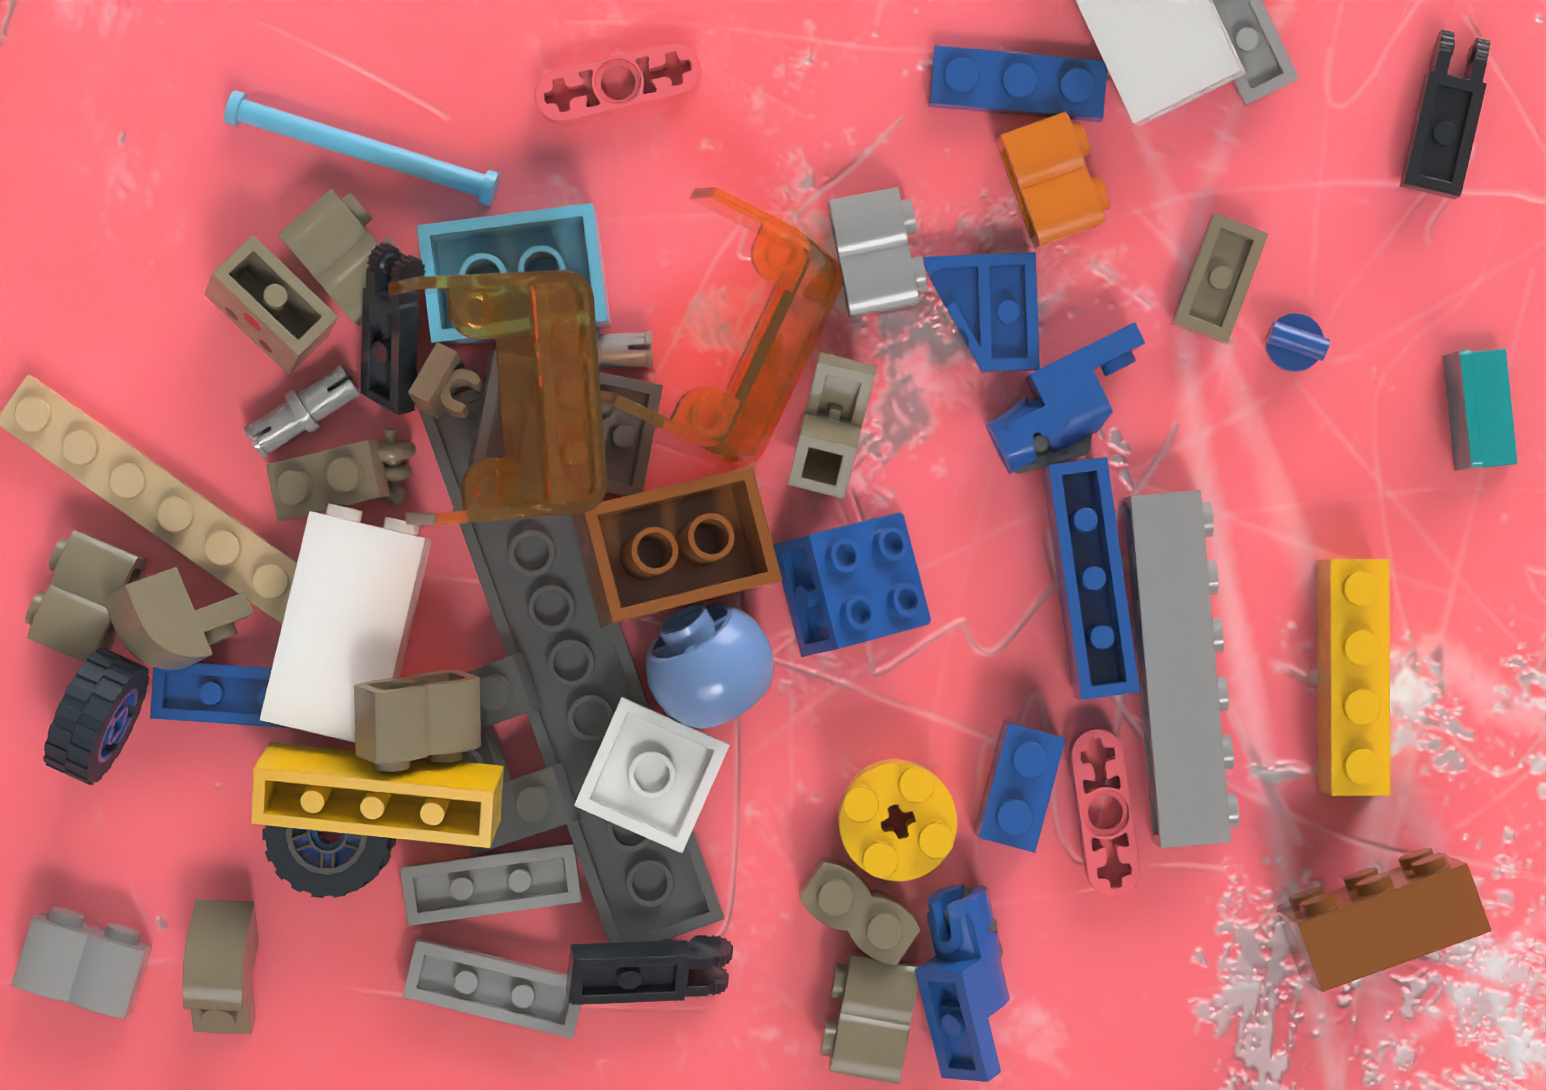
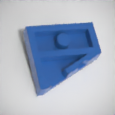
M1036 252L923 257L925 271L981 373L1036 371L1040 369Z

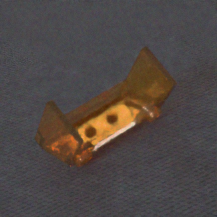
M718 187L694 188L689 198L690 200L757 233L751 245L750 257L757 274L764 280L774 284L769 298L725 392L709 386L692 388L681 396L670 419L619 394L599 390L595 401L722 462L735 466H746L754 463L763 455L841 290L842 271L838 262L828 252L791 224Z
M556 270L422 276L388 283L389 296L447 293L449 319L453 327L460 334L471 339L496 338L504 457L481 459L473 463L466 470L461 483L462 508L405 513L406 525H446L580 514L596 508L606 493L607 474L594 295L585 278L573 271Z

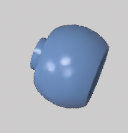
M714 603L706 606L703 604H692L670 615L659 627V634L650 644L646 656L647 682L655 700L670 717L684 725L697 729H706L724 724L749 710L766 694L770 688L774 673L772 647L766 633L750 615L740 608L724 603Z

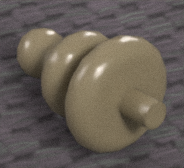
M396 428L384 429L385 441H380V447L378 448V456L381 461H384V469L390 497L385 499L391 506H400L405 502L407 496L402 487V480L412 475L411 466L402 462V460L415 455L416 446L408 440H397Z

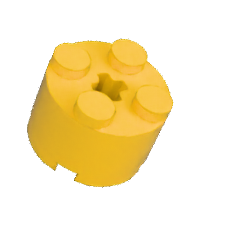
M886 759L866 766L847 785L838 808V827L846 851L860 868L873 877L880 879L907 881L931 872L950 853L957 832V812L948 789L930 770L911 761ZM892 805H898L903 813L912 811L913 818L905 821L906 831L896 834L892 827H881V822L889 818L887 808Z

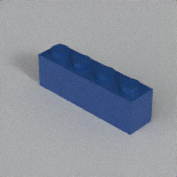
M1107 457L1047 465L1042 468L1074 698L1086 700L1140 692Z

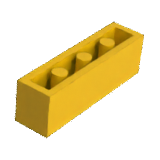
M1390 559L1317 560L1318 791L1331 796H1391Z
M269 742L253 768L251 824L490 848L501 821L504 766L461 761L437 763L428 761L427 758L412 760L411 768L407 770L386 772L376 770L375 763L357 757L356 751Z

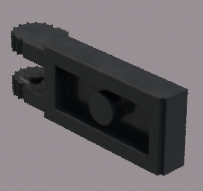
M1441 29L1433 48L1429 71L1424 76L1399 187L1456 200L1462 194L1487 83H1484L1483 79L1491 43L1490 40L1476 38L1467 54L1464 78L1449 75L1447 73L1455 48V32Z
M381 242L379 246L375 245V248L371 250V254L368 255L369 260L367 264H369V267L366 269V288H363L360 393L393 413L402 415L415 411V404L408 391L418 376L417 339L420 320L418 315L419 303L416 301L426 288V278L424 277L426 271L424 270L425 265L422 264L423 261L410 254L409 256L404 254L401 258L402 253L399 252L398 248L387 242L385 244Z
M696 935L689 942L687 940L571 944L566 982L568 1003H572V1005L683 1001L685 997L708 996V994L713 996L715 994L720 995L721 992H725V989L728 988L729 973L722 966L725 967V964H729L730 960H732L733 945H731V941H727L726 938H722L720 935H712L711 937Z

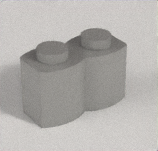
M898 187L829 200V216L849 318L918 305V292L928 290L922 256L911 258L907 235L917 233L911 199L900 200Z
M51 907L49 914L39 913L32 917L11 986L39 996L69 1002L78 1007L112 1017L125 1019L133 1012L152 949V945L139 941L141 932L127 926L111 923L107 924L105 931L98 930L83 924L85 919L83 914L60 907Z

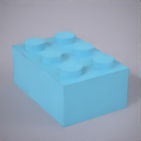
M593 203L417 225L420 257L426 271L424 274L426 278L425 297L432 344L435 345L438 342L450 348L535 337V335L544 336L612 327L598 215Z

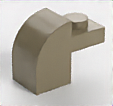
M820 352L787 485L845 499L876 374V365Z
M177 567L124 585L103 598L118 637L128 651L140 661L166 670L190 667L213 655L210 645L238 634L234 624L254 614L245 592L194 610Z
M196 899L186 937L182 978L184 1009H191L193 1032L252 1034L256 1016L251 975L259 945L255 903L253 901Z

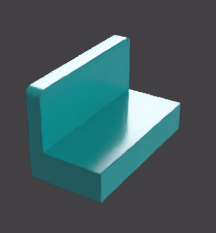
M1506 349L1476 352L1460 350L1443 356L1454 470L1518 464Z

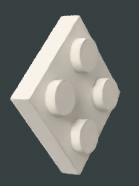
M621 697L574 806L683 853L730 743L696 728L684 725L671 717L630 699Z

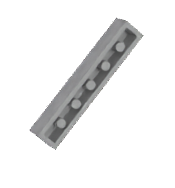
M1201 490L1128 496L1124 498L1153 843L1160 848L1230 843V828L1239 826V808L1235 792L1227 793L1225 770L1234 768V750L1230 734L1222 735L1220 711H1228L1229 692L1226 677H1217L1215 653H1223L1224 635L1221 619L1212 618L1210 595H1217L1219 592L1217 564L1215 560H1207L1205 537H1212L1214 533L1212 506L1210 502H1202Z

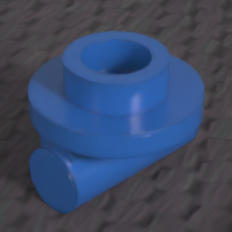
M1298 313L1287 314L1273 321L1265 338V348L1270 360L1280 369L1289 372L1303 371L1313 366L1318 360L1323 361L1330 344V339L1324 337L1322 329L1315 320Z

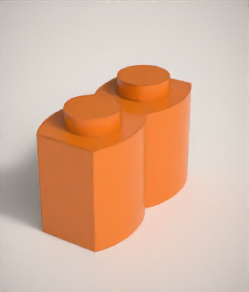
M1065 111L1001 134L997 138L996 143L1006 174L1016 195L1024 224L1035 249L1096 228L1106 222L1103 211L1110 209L1108 193L1102 179L1099 176L1091 178L1086 167L1084 156L1089 155L1091 150L1086 132L1080 121L1071 123Z

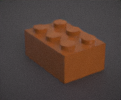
M753 466L586 505L571 514L600 628L767 587L782 580Z
M1424 848L1398 858L1400 867L1379 874L1376 867L1352 873L1343 878L1346 886L1324 894L1322 887H1315L1290 896L1288 899L1291 906L1277 910V914L1300 977L1321 992L1492 932L1468 863L1450 857L1446 853L1439 852L1434 854L1432 848Z

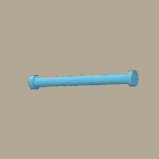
M234 90L231 93L225 108V124L238 127L240 123H245L478 196V202L487 206L492 205L500 181L499 172L488 170L486 174H482L247 100V94Z

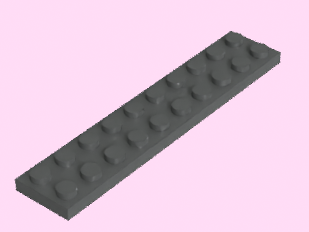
M470 389L453 396L454 400L466 405L469 411L467 418L454 417L446 408L439 419L420 410L419 413L506 656L509 657L523 652L542 706L539 709L528 712L527 715L546 768L562 763L576 801L621 697L630 699L650 708L621 624L604 628L599 626L571 514L576 512L579 507L549 423L540 421L530 477L468 466L482 391ZM580 808L578 810L581 818L567 824L609 943L665 941L725 919L694 828L683 853H680Z

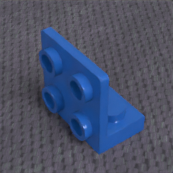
M900 512L805 535L773 545L801 657L841 649L925 626L931 622L905 517Z

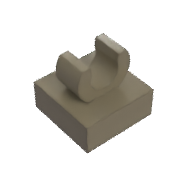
M437 342L408 393L418 410L436 419L440 418L445 408L454 417L467 418L469 411L466 405L454 400V393L462 386H469L481 392L483 383L475 372L465 368L457 351Z

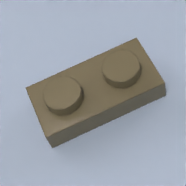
M1216 213L1211 215L1171 324L1222 344L1228 343L1269 233Z
M378 439L364 440L267 464L266 468L278 522L306 517L309 515V511L317 513L326 512L328 503L348 507L390 497L384 464L378 456V448L380 447Z

